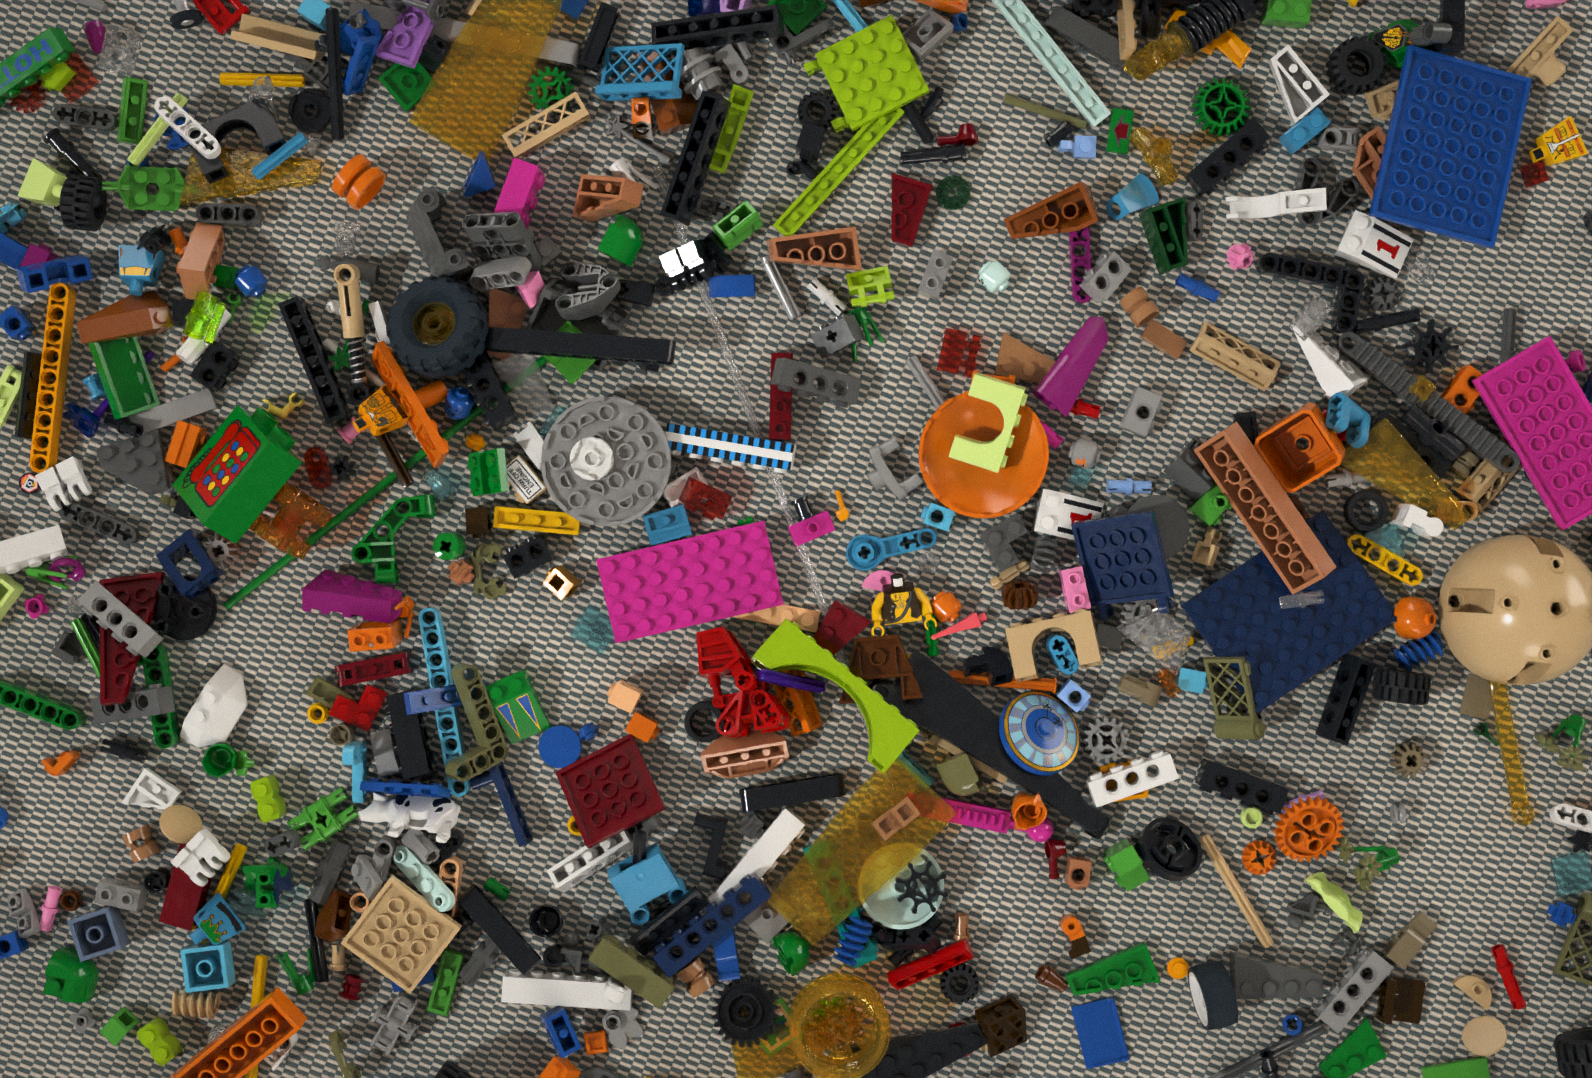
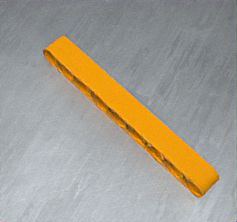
M55 283L49 290L29 461L30 468L37 473H41L51 467L56 469L55 465L58 458L76 304L75 289L63 283ZM65 288L66 295L61 299L60 292ZM60 310H63L64 315L59 320L57 314ZM60 331L61 338L56 341L55 334ZM57 352L59 358L54 362L52 357ZM52 374H55L56 381L52 384L50 377ZM50 395L54 398L51 405L48 404L47 400ZM47 416H50L51 423L49 426H46L45 419L47 418ZM45 437H47L49 441L47 447L43 446V439ZM43 458L46 461V466L44 469H42L40 466V462Z

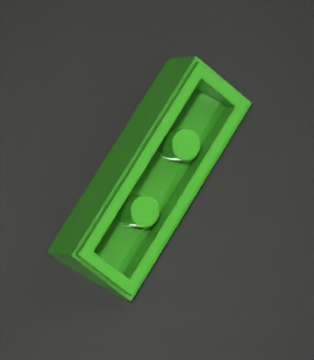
M131 77L123 78L117 142L138 145L142 140L148 81Z

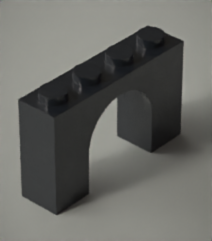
M1440 0L1439 22L1448 23L1452 26V36L1448 43L1431 44L1428 46V50L1455 57L1465 49V0Z
M263 97L252 99L241 107L233 108L228 113L219 117H213L208 122L201 124L204 129L216 138L219 144L227 134L235 130L252 131L260 138L268 156L286 143ZM192 131L190 133V138H198L201 134V131ZM204 141L203 144L205 145V147H206L207 149H210V150H213V149H214L213 146H212V147L209 146V145L206 143V141ZM189 144L209 184L229 176L220 155L214 159H207Z

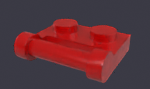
M192 0L220 35H224L241 20L242 14L249 15L251 13L247 5H243L240 0H228L237 10L233 14L229 12L220 0Z

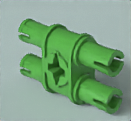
M340 786L328 796H320L319 800L309 806H305L302 813L287 821L289 827L297 823L290 828L296 831L308 823H311L314 827L312 832L301 838V844L309 841L302 846L305 851L320 841H327L330 836L338 831H343L347 823L359 817L358 811L350 814L357 809L354 804L339 814L335 812L334 806L349 798L347 792L339 796L346 791L344 787ZM323 815H326L327 819L322 822L320 819Z

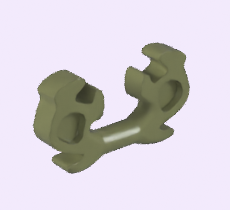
M482 543L477 549L476 557L474 551H471L469 554L470 562L474 567V592L478 595L481 589L483 595L488 599H494L500 595L503 596L507 592L506 583L502 584L501 588L498 586L497 582L500 581V578H491L489 583H486L482 574L481 564L484 559L487 563H495L498 560L494 559V553L502 555V548L498 543L494 545Z
M339 1029L329 1033L330 1042L328 1045L341 1069L342 1077L360 1078L361 1073L358 1066H354V1061L347 1063L342 1050L347 1048V1045L344 1043L346 1038L342 1030Z

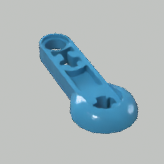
M929 528L886 538L858 535L848 543L846 557L849 564L855 569L867 571L875 568L887 557L929 548L936 543L937 536ZM930 532L932 535L931 543L924 544L921 541V534ZM913 534H917L916 538L919 547H915L916 543L909 544L908 549L900 545L903 537L911 540L915 539ZM863 546L866 547L865 549L870 550L866 559H862L863 556L859 557L858 555Z

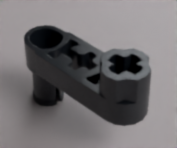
M697 812L694 825L711 829L714 832L702 875L723 880L728 862L718 859L728 818L717 815L713 817Z
M874 922L871 924L873 927H870L872 928V934L876 937V941L885 950L925 949L927 953L932 954L941 947V940L930 927L885 929L880 922Z

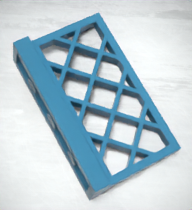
M682 43L606 47L600 85H596L595 94L604 101H628L634 97H649L650 100L681 98L682 89L679 88L685 46ZM677 50L676 57L669 62L666 56L671 51ZM657 51L660 55L650 63L647 57L652 52ZM638 52L640 57L631 64L628 58L633 53ZM619 53L622 57L612 65V54ZM664 59L668 65L658 73L655 67ZM645 60L648 66L639 74L636 68ZM626 61L629 67L620 74L617 69ZM672 69L674 71L673 81H665L663 77ZM653 70L656 76L650 82H646L643 78ZM634 71L637 77L632 82L627 83L625 78ZM615 72L618 78L613 83H608V77Z

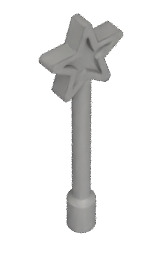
M617 114L613 121L604 120L609 126L605 133L606 136L615 133L621 139L622 134L657 156L663 163L668 165L671 162L672 157L664 152H659L640 139H634L633 135L625 130L628 128V125L620 123L619 114Z

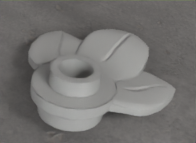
M631 1007L630 1011H609L603 1017L602 1024L604 1029L609 1032V1041L619 1049L624 1050L626 1048L627 1038L643 1035L641 1024L635 1020L639 1012L635 1008ZM615 1018L617 1024L613 1025L609 1020Z

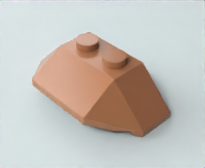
M1379 125L1360 138L1352 167V172L1371 199L1373 198L1386 135Z
M750 730L747 737L731 738L724 735L719 736L700 753L704 772L731 779L770 772L780 765L783 760L789 758V752L785 737L773 732L765 734L761 733V730Z

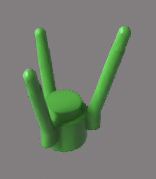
M74 555V556H64V557H70V558H73V559H77V556H76V555ZM42 562V565L38 567H26L27 576L68 589L67 585L46 577L47 575L67 577L66 574L48 570L49 565L46 562Z

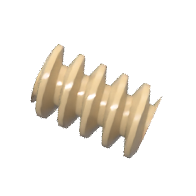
M176 987L172 995V1012L174 1015L182 1014V1016H188L190 1014L191 1017L198 1015L199 1018L207 1016L208 1019H213L220 1007L221 993L218 992L215 998H213L212 991H209L207 997H205L204 991H200L198 996H196V992H191L188 995L184 988L182 993L179 994V988Z

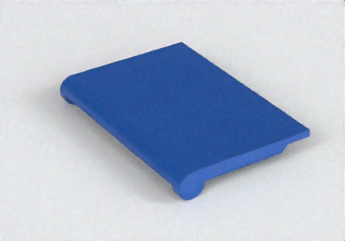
M1113 996L1071 1006L1086 1069L1130 1060Z

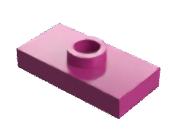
M828 511L787 527L795 547L835 530Z

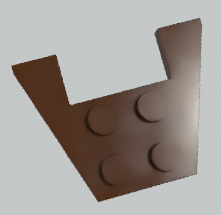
M899 635L855 638L848 664L850 672L854 676H858L863 680L901 677L903 700L923 698V693ZM843 689L839 704H854L855 701Z

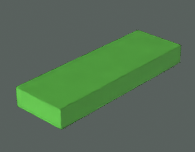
M448 948L444 949L426 1011L448 1016L459 979L458 974L461 971L466 953Z
M1485 1056L1421 1067L1422 1078H1490L1488 1062Z

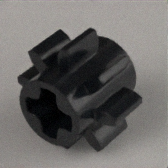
M344 455L342 460L335 456L336 462L329 464L333 470L330 475H337V481H342L343 477L350 481V475L357 473L356 470H353V465L356 462H349L347 455ZM344 465L347 468L346 472L340 470L339 466Z

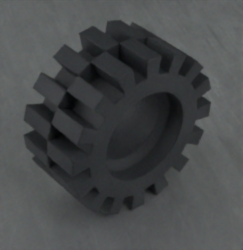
M813 91L809 95L803 96L804 98L800 100L798 106L800 124L803 125V122L823 127L825 131H827V128H831V121L836 119V105L833 99L829 98L826 93L822 94L821 91H817V93ZM815 104L823 106L826 112L825 116L820 120L812 119L808 113L810 107Z
M961 963L943 971V974L940 975L941 991L945 998L950 999L952 1003L954 1001L957 1004H961V1002L968 1003V1000H973L974 995L978 993L979 979L975 970L969 964ZM962 975L967 978L968 984L964 990L957 991L952 988L951 981L955 976Z

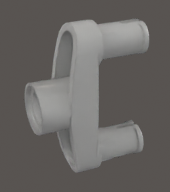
M892 437L879 446L874 445L868 449L875 469L866 475L876 491L886 485L899 500H902L907 496V493L923 483L917 473L902 482L896 481L884 462L885 456L900 447L896 439Z

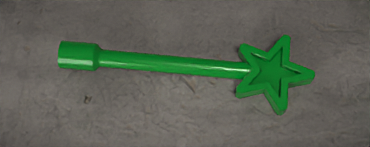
M365 299L362 303L363 318L369 311L368 304L372 303ZM348 339L343 350L337 347L336 355L328 356L329 360L335 362V371H338L342 366L350 369L351 365L348 362L350 353H347L349 350L347 345L349 343Z

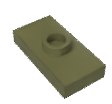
M320 675L316 676L306 691L307 695L328 708H331L337 694L354 700V696Z

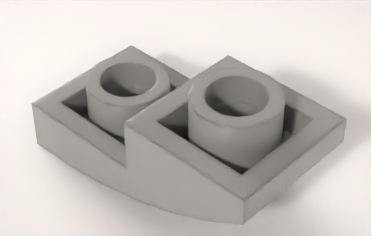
M390 728L370 733L373 755L379 776L383 778L399 774L398 765H400V759L394 752L395 741L394 736L391 735Z
M22 888L8 895L9 916L17 918L19 937L27 938L41 931L35 906L27 890Z

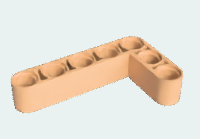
M450 856L444 860L439 871V878L444 884H451L454 888L455 905L451 909L452 913L447 914L451 918L458 912L459 902L457 899L460 897L463 863L456 856ZM448 862L455 864L456 872H450L447 869ZM359 890L351 897L350 906L354 911L364 913L373 900H368L363 891ZM358 896H363L366 899V905H361L358 902Z

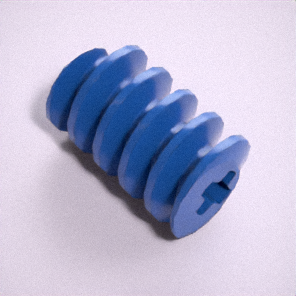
M1434 630L1431 632V635L1416 639V643L1409 641L1408 647L1401 645L1400 650L1396 648L1393 650L1400 666L1406 667L1410 672L1412 671L1411 664H1414L1417 668L1420 667V660L1428 664V656L1432 660H1436V652L1441 657L1444 656L1442 641Z
M850 916L849 919L853 924L845 925L849 932L842 931L841 934L845 937V940L838 939L841 948L834 947V950L838 953L834 957L845 964L856 966L857 962L854 958H860L861 954L859 951H863L865 948L862 943L868 942L869 939L866 935L872 934V930L869 927L873 926L861 918Z

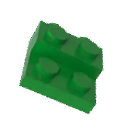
M504 448L468 454L467 465L471 474L470 489L473 492V496H487L509 491Z

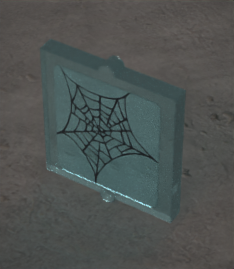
M588 605L582 616L577 618V624L570 633V636L602 655L609 642L613 641L612 637L614 634L610 618Z

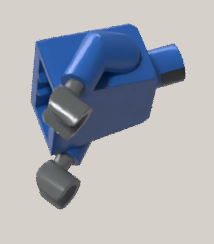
M365 8L339 24L340 51L351 57L355 51L351 43L358 41L354 36L355 33L362 32L366 37L375 35L380 40L378 46L384 38L379 21L372 19ZM320 35L319 41H315L316 51H327L326 35ZM376 54L373 59L374 64L382 59Z

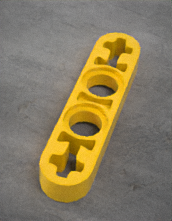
M1352 534L1346 538L1345 542L1355 556L1404 584L1414 586L1422 581L1423 573L1418 567L1366 537ZM1359 539L1358 543L1365 546V550L1358 547L1353 549L1351 541ZM1373 548L1380 552L1379 558L1375 561L1369 557V552ZM1391 559H1395L1398 562L1399 566L1395 571H1390L1388 568V562ZM1403 569L1407 572L1415 571L1416 579L1409 581L1410 577L1401 572Z

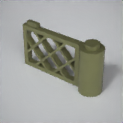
M1205 657L1203 661L1216 717L1214 724L1216 737L1219 739L1260 740L1265 733V725L1257 718L1249 679V675L1252 674L1249 661H1246L1245 657ZM1211 663H1216L1223 669L1220 674L1213 670ZM1231 663H1239V675L1229 667ZM1225 671L1235 679L1231 685L1222 678ZM1217 682L1227 689L1224 694L1217 690ZM1237 682L1244 687L1245 693L1243 695L1234 688ZM1229 692L1239 699L1235 705L1226 698ZM1222 702L1231 709L1229 713H1222L1220 706ZM1241 702L1248 707L1249 714L1243 713L1238 708Z
M1583 893L1577 902V917L1573 925L1571 924L1552 971L1592 986V977L1589 980L1583 978L1581 970L1592 967V958L1589 953L1592 950V945L1586 947L1583 937L1592 934V895ZM1581 919L1588 921L1591 929L1580 933L1578 926ZM1579 939L1583 948L1572 953L1570 945L1573 941ZM1586 953L1589 962L1578 966L1574 957ZM1571 959L1575 968L1568 971L1561 970L1563 962Z

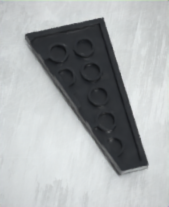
M978 1022L953 1026L949 1029H936L927 1033L887 1038L878 1042L871 1041L856 1046L849 1045L845 1046L844 1050L861 1078H926L986 1045L987 1037Z

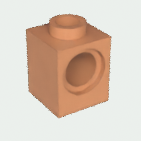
M1068 855L1064 881L1069 885V888L1082 890V887L1088 888L1092 861L1089 858ZM1075 869L1083 870V875L1080 878L1072 877Z

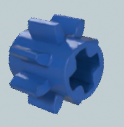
M1558 901L1556 905L1550 904L1546 912L1551 915L1550 921L1566 927L1567 923L1573 925L1577 915L1572 913L1574 907Z

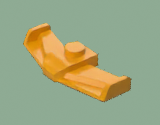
M1175 9L1164 29L1171 30V22L1178 21V18L1182 15L1185 16L1187 11ZM1231 30L1221 35L1220 38L1214 40L1211 44H1207L1205 48L1200 49L1209 55H1212L1215 48L1219 49L1239 69H1241L1252 50Z

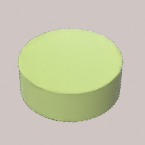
M1254 806L1252 808L1245 807L1240 813V820L1248 828H1257L1263 821V814Z

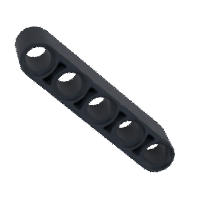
M835 773L743 788L739 790L742 811L749 812L841 797L846 795L843 773Z
M472 884L457 899L522 974L527 975L542 960L533 947L478 886Z

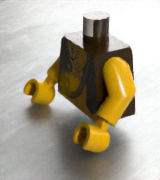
M895 573L891 575V584L883 585L882 592L877 594L872 604V622L874 626L871 628V635L874 637L875 628H879L881 636H883V626L922 621L923 617L926 618L924 626L927 630V622L929 620L934 621L936 628L937 621L932 618L933 611L929 598L920 588L914 587L913 582H904L903 574Z

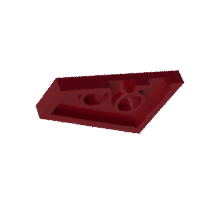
M892 173V242L913 248L933 189L931 184Z
M836 599L813 638L816 640L817 645L822 649L829 650L834 656L871 624L872 621Z

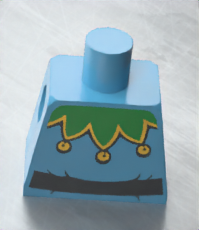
M218 892L193 917L199 928L189 934V937L195 945L208 938L215 946L245 930L246 927Z

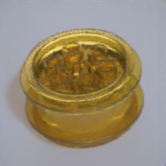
M830 973L810 981L797 994L789 1014L790 1040L794 1053L808 1071L820 1078H860L879 1064L890 1042L891 1026L883 999L870 983L852 974ZM848 996L854 997L852 1001L846 1004ZM834 997L843 999L839 1005H833L831 1000ZM826 998L828 1006H825L820 1001ZM854 1006L862 1008L859 1014H852L850 1012ZM822 1009L825 1013L822 1017L818 1018L813 1015L814 1011ZM873 1017V1024H864L860 1021ZM835 1021L840 1026L843 1025L844 1032L836 1029ZM805 1023L817 1024L813 1028L805 1030ZM856 1028H862L864 1031L861 1035L856 1036L852 1034V1031ZM818 1031H823L826 1033V1036L818 1039L815 1037V1034ZM838 1040L846 1042L842 1048H837L834 1044ZM852 1041L861 1048L856 1053L853 1052L850 1046L853 1043ZM827 1043L830 1045L828 1056L821 1054Z

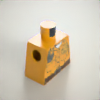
M385 384L360 404L358 409L360 418L354 420L352 424L358 433L368 428L373 436H379L406 426L409 416Z

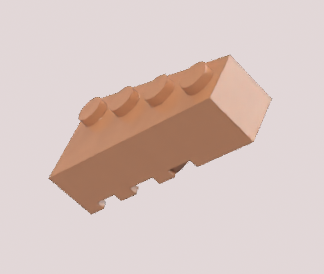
M856 226L767 240L770 262L852 271L862 270Z

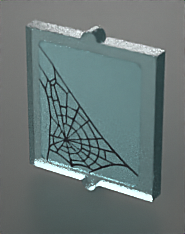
M1586 851L1574 854L1566 853L1565 856L1550 859L1559 896L1573 893L1578 895L1582 891L1592 889V874Z

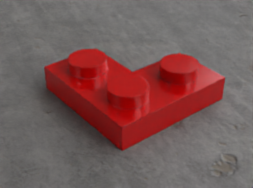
M367 683L358 702L337 694L328 714L368 732L387 692Z

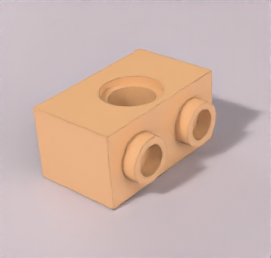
M619 680L617 683L611 684L606 696L610 697L608 703L632 713L636 709L644 690L624 680Z

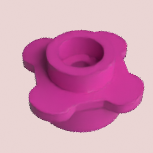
M37 594L35 598L25 600L24 606L31 618L36 619L40 614L49 612L50 607L46 605L44 595Z

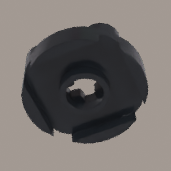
M304 89L291 98L288 106L289 116L294 125L304 132H322L331 122L330 100L317 89ZM311 105H314V109L316 110L315 114H312V116H308L309 114L306 112V108H310Z

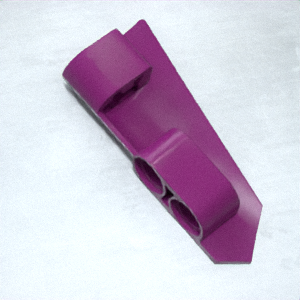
M1089 317L1033 391L1034 396L1051 410L1057 408L1064 417L1069 414L1109 340L1103 317Z

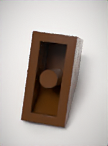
M339 890L333 891L317 916L315 937L330 942L345 938L349 931L352 912L350 899L353 895Z

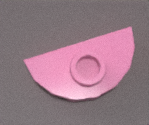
M878 570L870 573L864 579L861 587L882 591L883 585L891 584V575L894 573L887 570Z

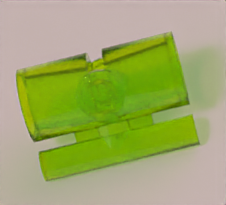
M197 292L191 311L186 315L187 322L183 333L191 338L203 340L207 331L204 342L212 345L227 305L223 302H218L215 309L218 300L215 296L206 292Z

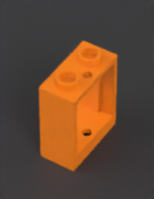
M401 618L395 619L391 624L362 621L347 630L350 652L393 649L403 640ZM369 643H373L374 646L370 647Z

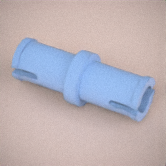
M1126 478V480L1107 479L1108 484H1106L1107 493H1125L1126 495H1132V493L1151 494L1149 489H1152L1151 480L1140 481L1132 480V478Z

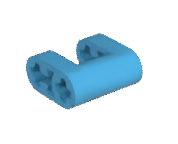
M1338 392L1329 400L1326 426L1336 434L1346 430V442L1354 448L1363 447L1368 441L1371 417L1369 413L1345 394Z
M1056 633L1049 634L1045 638L1044 644L1054 665L1065 674L1075 673L1079 664L1068 641ZM1055 640L1059 641L1058 648L1053 647ZM1059 655H1063L1064 658L1069 660L1067 668L1063 666L1065 661Z

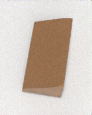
M1154 320L1147 324L1140 335L1141 339L1175 360L1180 357L1187 344L1186 340Z

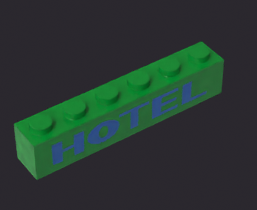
M49 27L0 63V108L6 104L5 101L21 94V89L35 84L38 81V77L52 72L56 64L69 60V55L75 52L62 28Z

